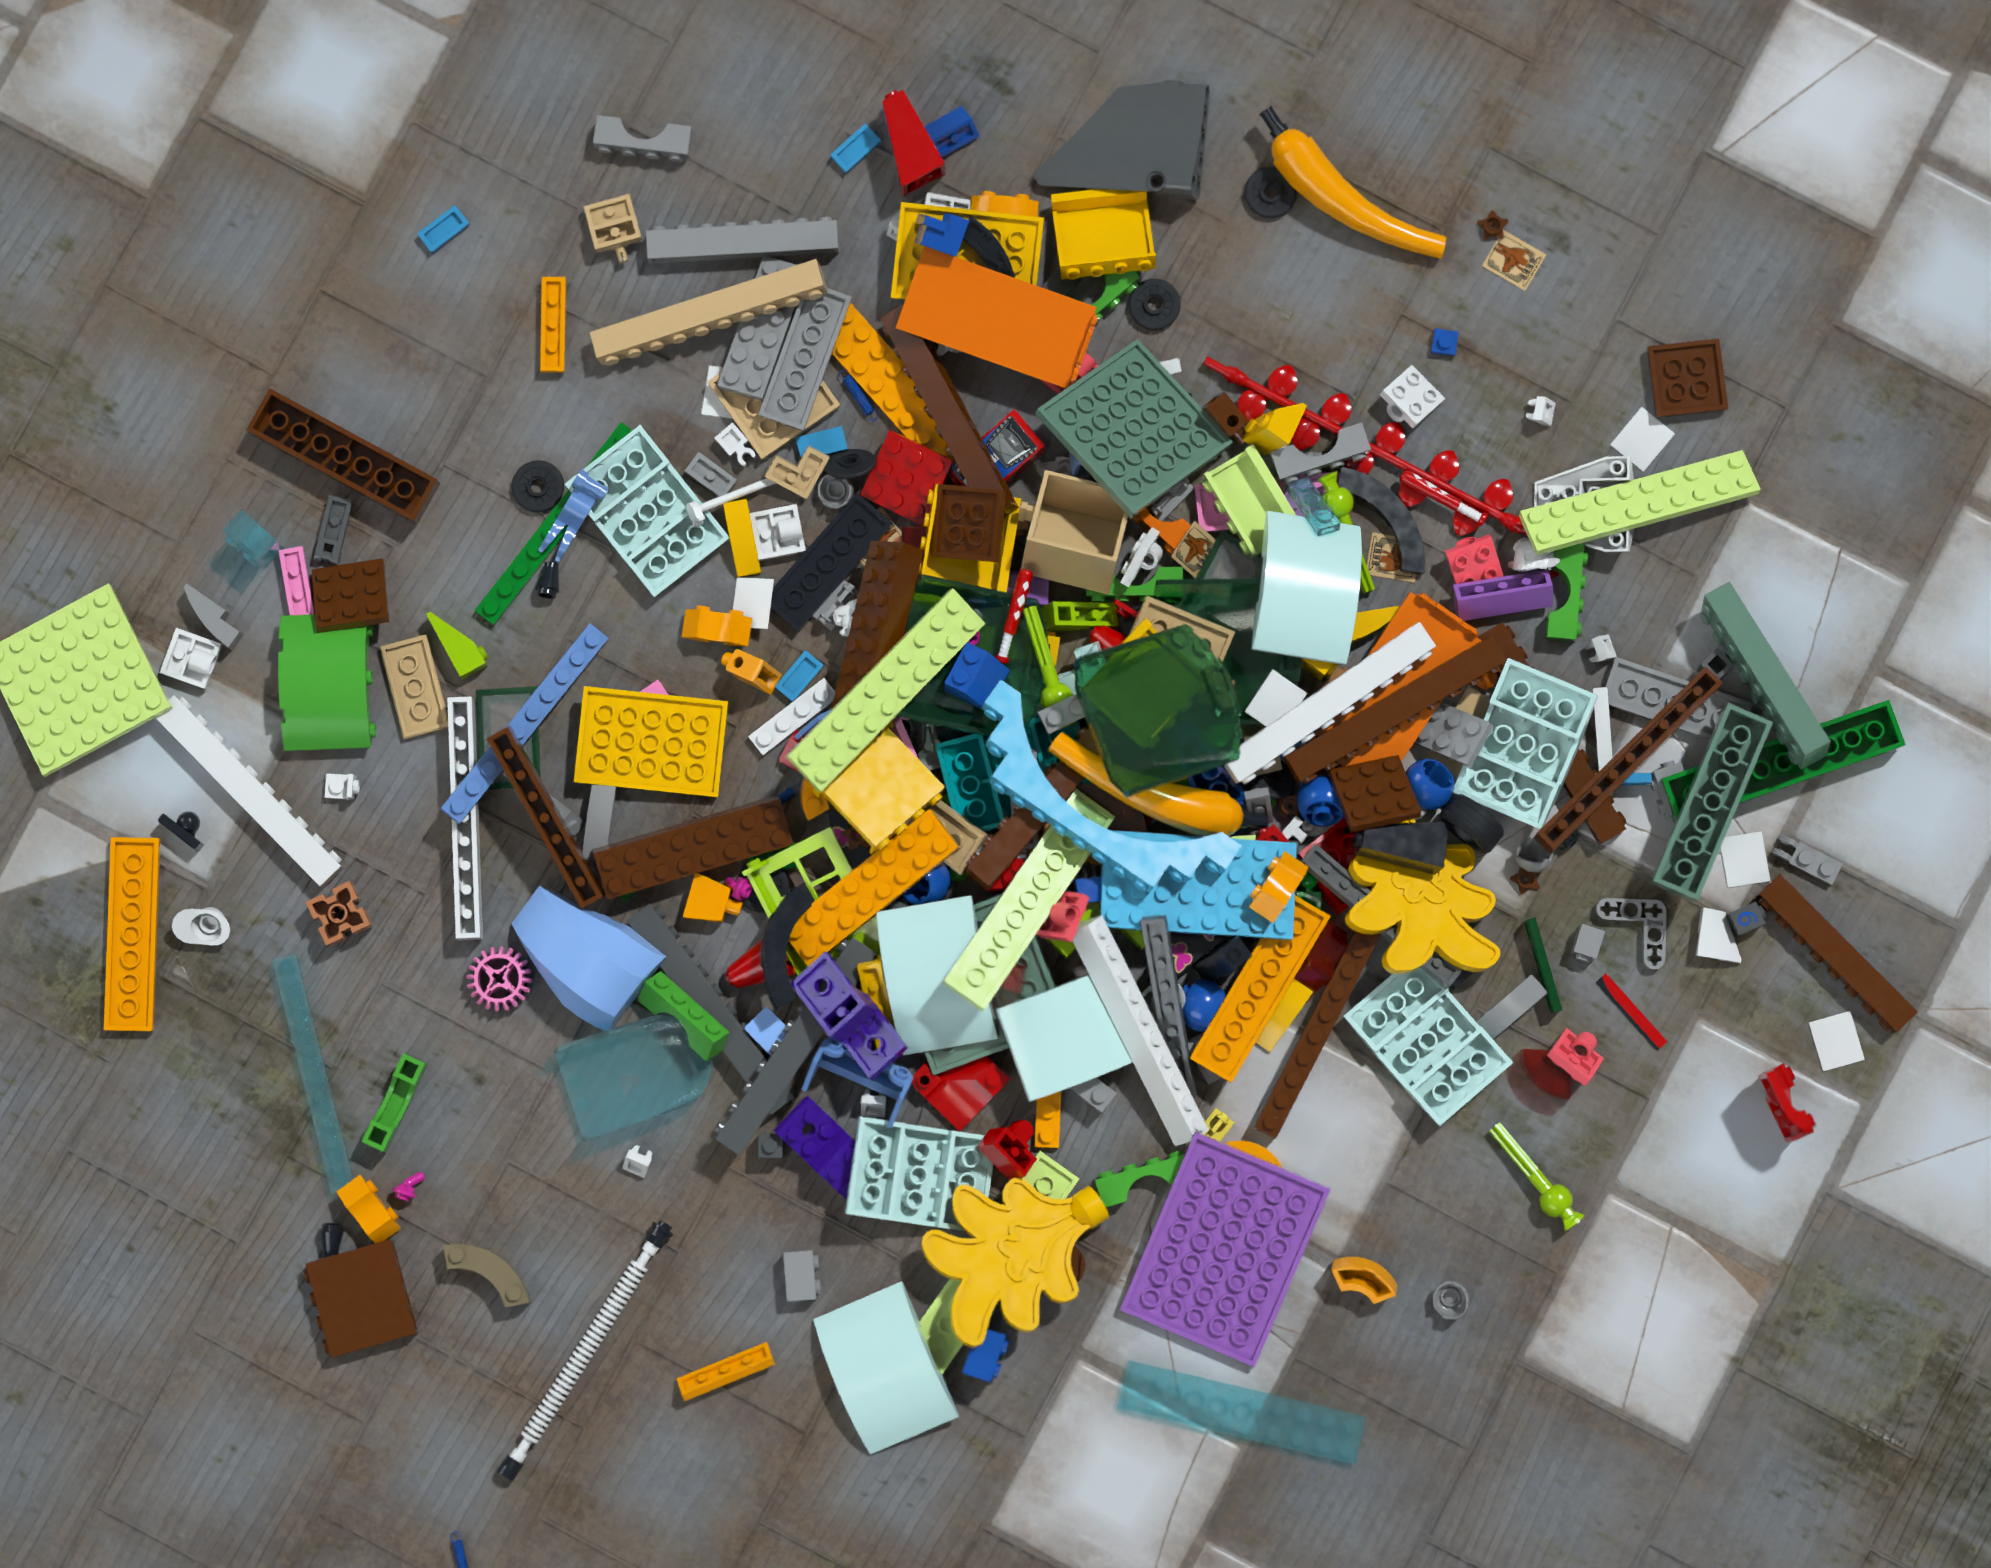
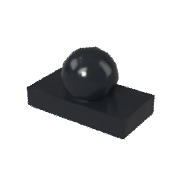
M191 811L183 812L178 816L177 822L164 813L158 818L159 823L194 850L200 851L204 846L201 841L192 835L200 827V819L196 813Z

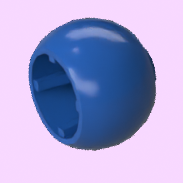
M1421 759L1407 768L1406 775L1420 810L1434 811L1442 808L1449 802L1453 795L1455 784L1451 772L1445 765L1434 759Z
M1317 775L1313 780L1302 784L1297 794V808L1304 820L1319 827L1331 826L1342 820L1344 813L1329 775Z
M942 862L903 893L902 896L912 905L943 900L951 885L950 873L945 864Z
M1197 979L1192 986L1186 984L1182 989L1185 994V1004L1182 1011L1187 1028L1205 1032L1226 998V994L1217 983L1206 979Z

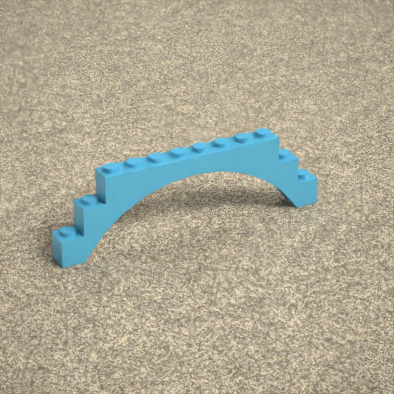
M1000 680L982 706V710L985 711L984 714L991 720L1000 721L985 746L988 747V751L994 756L1004 758L989 781L992 784V788L1000 794L1005 793L1013 798V803L1018 807H1026L1033 812L1032 815L1041 822L1046 821L1052 825V829L1057 834L1068 836L1079 849H1086L1091 852L1096 861L1102 864L1107 863L1118 876L1122 878L1127 877L1133 881V885L1142 892L1146 890L1150 893L1165 870L1169 872V876L1173 880L1186 884L1201 861L1205 863V867L1208 870L1222 875L1241 848L1240 844L1222 832L1191 841L1162 843L1134 839L1107 830L1081 815L1062 799L1044 777L1031 752L1024 730L1021 693Z

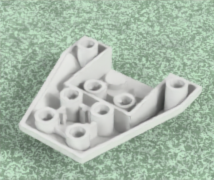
M1604 457L1535 482L1534 507L1634 480L1631 457ZM1634 529L1580 544L1603 552H1629Z

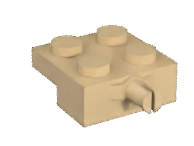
M630 194L583 206L596 253L616 250L619 263H623L621 254L623 255L624 262L629 261L625 247L643 241Z

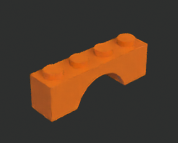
M1147 508L1131 518L1138 525L1142 523L1147 528V534L1152 527L1160 531L1157 539L1165 544L1163 548L1171 556L1191 527L1183 518L1174 522L1160 521L1154 518Z

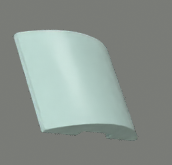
M641 425L583 469L589 473V477L609 488L602 500L596 499L588 513L589 517L654 597L730 538L708 510L702 512L705 516L704 523L697 527L693 526L686 505L692 501H696L698 505L702 504V502L677 473ZM577 474L565 483L566 487L569 489L571 493L575 489V487L571 486V484L573 483Z
M1267 510L1261 554L1263 564L1259 601L1256 603L1251 650L1346 665L1352 642L1360 589L1362 560L1360 526Z
M1508 658L1484 717V720L1490 722L1494 727L1472 767L1462 766L1454 786V793L1465 795L1477 803L1541 829L1573 763L1598 695Z
M972 895L877 912L881 957L896 1032L908 1046L903 1055L998 1039L992 1001L981 1011L942 983L978 931Z
M1420 967L1409 973L1392 974L1344 1015L1350 1026L1378 1060L1439 1126L1513 1064L1488 1033L1477 1024L1454 998L1449 989H1444Z
M1089 973L996 1009L1028 1101L1067 1089L1133 1062Z
M859 1116L845 1214L964 1231L954 1217L952 1198L955 1189L959 1185L971 1186L989 1198L993 1163L977 1148L985 1135L894 1122L892 1128L887 1127L889 1121Z
M902 1281L813 1319L825 1359L838 1392L860 1438L870 1454L959 1417L941 1372H938L920 1329L921 1324Z

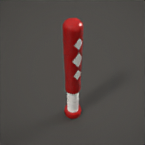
M1404 470L1399 478L1402 484L1455 512L1456 510L1460 511V513L1477 521L1479 526H1482L1488 517L1487 513H1479L1462 503L1460 499L1409 470Z
M1021 569L1018 573L1003 630L1002 644L999 653L995 655V658L1004 664L1009 662L1007 657L1013 635L1016 634L1033 578V572L1028 569Z

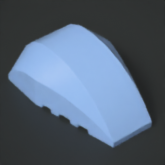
M542 885L537 888L511 923L532 962L563 1006L589 1024L606 1032H610L641 992L644 982L653 976L666 958L663 953L631 927L618 923L604 914H599L587 906L581 909L578 903Z

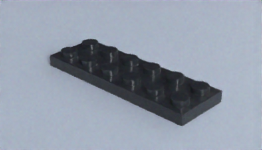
M856 493L773 587L770 608L799 632L868 554L870 542L880 541L893 526V523Z

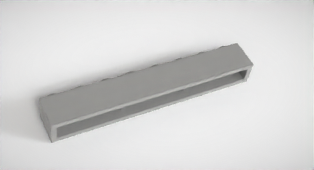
M820 217L818 221L808 222L806 218H798L791 223H785L784 220H772L770 224H761L760 221H749L746 223L747 225L727 222L723 223V226L713 227V224H700L699 228H689V225H677L675 229L655 226L651 230H646L647 259L649 264L759 258L763 257V255L777 257L839 253L837 220H832L831 217Z

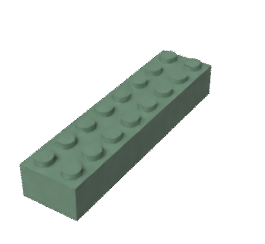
M1730 581L1705 594L1700 613L1703 622L1706 625L1710 624L1714 631L1713 637L1718 645H1723L1727 651L1725 652L1726 657L1737 667L1740 681L1744 685H1748L1751 690L1752 700L1756 705L1760 704L1764 710L1762 712L1763 717L1773 722L1772 725L1776 730V738L1781 745L1785 744L1789 750L1788 756L1794 765L1797 764L1802 770L1826 757L1830 745L1829 738Z
M1730 703L1723 707L1651 877L1650 884L1692 902L1698 901L1773 724L1772 721Z

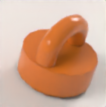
M1487 672L1481 676L1483 680L1475 684V686L1481 690L1491 689L1497 682V673L1490 675Z

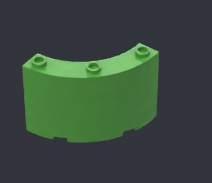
M315 614L281 616L279 641H281L282 651L278 652L279 705L280 709H283L281 730L284 751L371 747L372 738H376V724L371 723L369 685L373 684L372 670H368L369 636H373V625L318 633Z

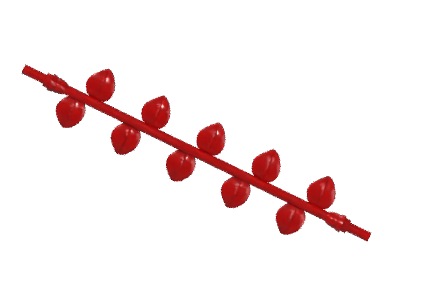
M1208 356L1203 363L1204 366L1222 374L1223 378L1228 380V383L1250 389L1241 394L1237 404V408L1247 421L1256 419L1265 412V398L1282 407L1297 404L1285 398L1297 387V376L1293 366L1284 365L1275 369L1269 377L1268 389L1249 379L1237 367L1234 368L1230 365L1227 367ZM1340 393L1328 398L1322 408V417L1305 409L1302 415L1303 418L1300 420L1291 439L1292 445L1299 451L1315 445L1320 436L1318 426L1337 435L1338 431L1343 429L1339 425L1347 421L1351 415V405L1347 395ZM1390 422L1379 430L1376 436V445L1369 442L1371 450L1370 453L1366 454L1367 458L1357 462H1353V459L1345 461V468L1368 474L1373 468V454L1403 471L1409 470L1450 495L1466 503L1465 505L1479 513H1487L1489 516L1500 521L1512 533L1516 532L1519 534L1521 532L1527 535L1519 516L1500 511L1507 508L1513 500V491L1509 480L1498 479L1492 482L1485 490L1484 502L1448 484L1447 482L1457 476L1459 472V462L1455 452L1447 450L1437 454L1430 464V473L1393 455L1392 453L1399 451L1405 443L1404 430L1399 422ZM1401 483L1399 499L1406 508L1419 504L1426 498L1425 495ZM1456 510L1454 513L1453 527L1456 535L1459 537L1472 533L1480 527L1477 525V521L1460 513V511Z

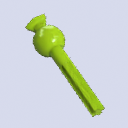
M1337 471L1321 476L1318 481L1324 486L1326 491L1320 500L1321 509L1324 514L1330 518H1335L1337 523L1353 525L1349 516V512H1351L1354 505L1353 496L1345 487L1338 486L1336 482ZM1362 554L1360 587L1363 593L1374 590L1375 587Z
M1031 606L1023 609V613L1046 686L1040 696L1043 709H1046L1073 696V692L1069 686L1059 682L1037 607ZM1075 721V722H1073V723H1071V724H1069V725H1066V726H1064V727H1062V728H1060V729H1064V728H1067V727H1069V726H1072V725L1076 724L1077 722Z
M1500 1122L1489 1130L1491 1135L1541 1193L1539 1201L1543 1212L1550 1217L1560 1216L1563 1219L1565 1231L1575 1226L1584 1215L1573 1211L1571 1208L1573 1197L1569 1189L1560 1184L1552 1185Z

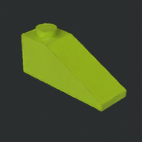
M1053 601L1039 607L1040 620L1044 631L1094 629L1096 626L1101 627L1102 625L1110 628L1118 626L1117 613L1115 612L1117 608L1113 606L1114 603Z
M429 612L426 614L462 679L488 666L485 660L489 657L483 646L478 647L475 642L433 613Z

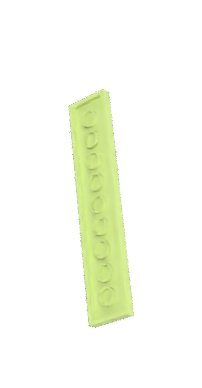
M1743 450L1525 509L1520 511L1519 517L1537 556L1758 495L1761 489Z
M953 588L950 589L798 743L786 758L818 792H822L980 630L985 622Z
M1075 789L1066 801L1081 815L1105 829L1109 827L1115 818L1114 815L1078 789ZM1052 825L1048 827L942 982L981 1011L991 1001L1050 914L1051 907L1058 902L1091 853L1086 849L1081 850L1072 843L1073 840L1068 836L1057 834L1052 829Z
M1039 1151L1036 1156L1037 1160L1022 1179L1026 1180L1046 1197L1066 1199L1079 1178ZM954 1279L948 1280L920 1320V1329L938 1372H941V1374H943L963 1345L955 1337L951 1325L952 1302L957 1288L962 1282Z

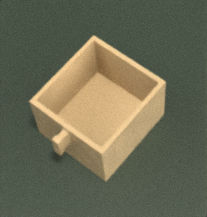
M1045 470L1036 505L1031 506L1027 502L1022 501L1018 521H1031L1021 569L1032 571L1035 577L1109 595L1129 516L1099 483Z

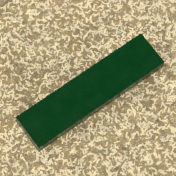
M1536 918L1527 919L1524 925L1542 987L1548 992L1545 994L1549 1011L1551 1014L1562 1011L1561 1003Z

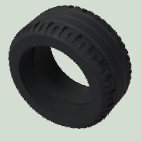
M1455 795L1440 813L1441 821L1449 823L1448 829L1462 842L1479 853L1491 852L1504 835V829L1499 821L1485 808L1465 795Z

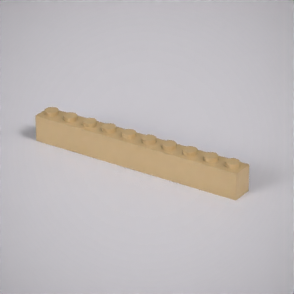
M817 259L591 331L590 335L596 358L602 365L610 366L627 357L636 358L643 352L660 350L664 345L671 343L679 344L692 336H704L709 331L717 328L726 329L733 323L750 321L754 319V316L760 314H772L777 309L785 306L794 307L807 299H819L823 294L828 293L821 266Z

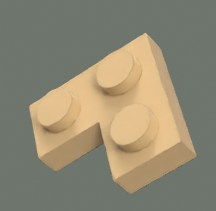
M808 445L797 465L775 455L764 476L807 499L830 457Z

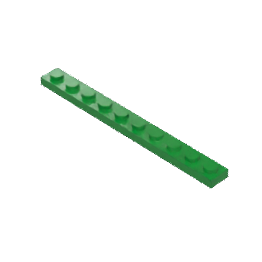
M621 422L589 464L633 430ZM569 489L475 609L479 615L494 626L564 537L568 527L567 524L542 553L538 551L572 493Z

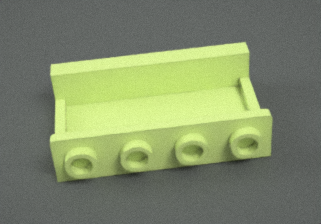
M1254 444L1229 461L1203 474L1204 480L1202 484L1208 494L1213 493L1216 498L1214 504L1220 514L1225 513L1229 520L1226 522L1229 530L1233 535L1237 533L1241 540L1239 542L1240 548L1245 555L1249 554L1251 558L1262 553L1267 510L1296 515Z

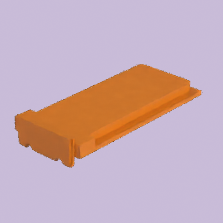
M924 246L896 328L1066 389L1069 387V384L1076 382L1098 317L1095 314L1097 308L1095 306Z
M1409 592L1368 656L1418 622L1422 624L1436 645L1430 650L1433 654L1421 662L1419 659L1412 662L1413 668L1401 675L1398 672L1391 677L1393 682L1382 689L1380 686L1373 689V696L1364 702H1361L1359 699L1353 703L1354 709L1342 716L1339 713L1334 716L1335 722L1325 729H1322L1320 726L1312 739L1479 643L1482 640L1477 638L1478 630L1439 603L1433 601L1426 594H1413ZM1437 707L1430 711L1427 708L1419 712L1421 715L1419 718L1410 723L1407 720L1399 723L1400 729L1389 735L1386 732L1378 736V742L1369 747L1365 744L1358 747L1359 753L1348 759L1343 756L1336 760L1337 763L1343 767L1399 755L1402 761Z

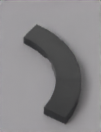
M970 216L963 240L978 253L986 268L1015 278L1010 260L999 241L981 222Z
M1340 467L1338 469V486L1345 487L1352 496L1372 505L1387 525L1391 527L1397 540L1400 572L1423 575L1425 573V555L1421 535L1404 503L1387 486L1375 478L1354 469Z
M805 883L794 888L780 901L768 920L762 938L761 967H763L765 979L764 986L775 1011L797 999L787 972L786 953L793 927L802 914L815 901Z

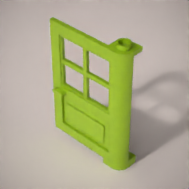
M830 826L763 861L757 858L747 863L748 869L742 873L744 876L747 875L768 918H770L780 901L785 897H781L770 873L795 862L814 900H817L819 896L814 886L836 875H839L842 880L853 869ZM824 846L836 870L811 882L800 858ZM875 916L846 939L849 941L853 937L877 953L873 959L877 958L878 954H881L877 916ZM788 941L787 955L799 976L808 966ZM840 945L829 953L835 961L840 955L837 951Z

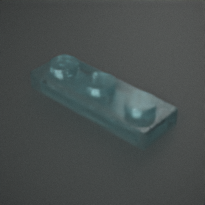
M1309 477L1287 483V492L1317 536L1340 530L1339 520Z

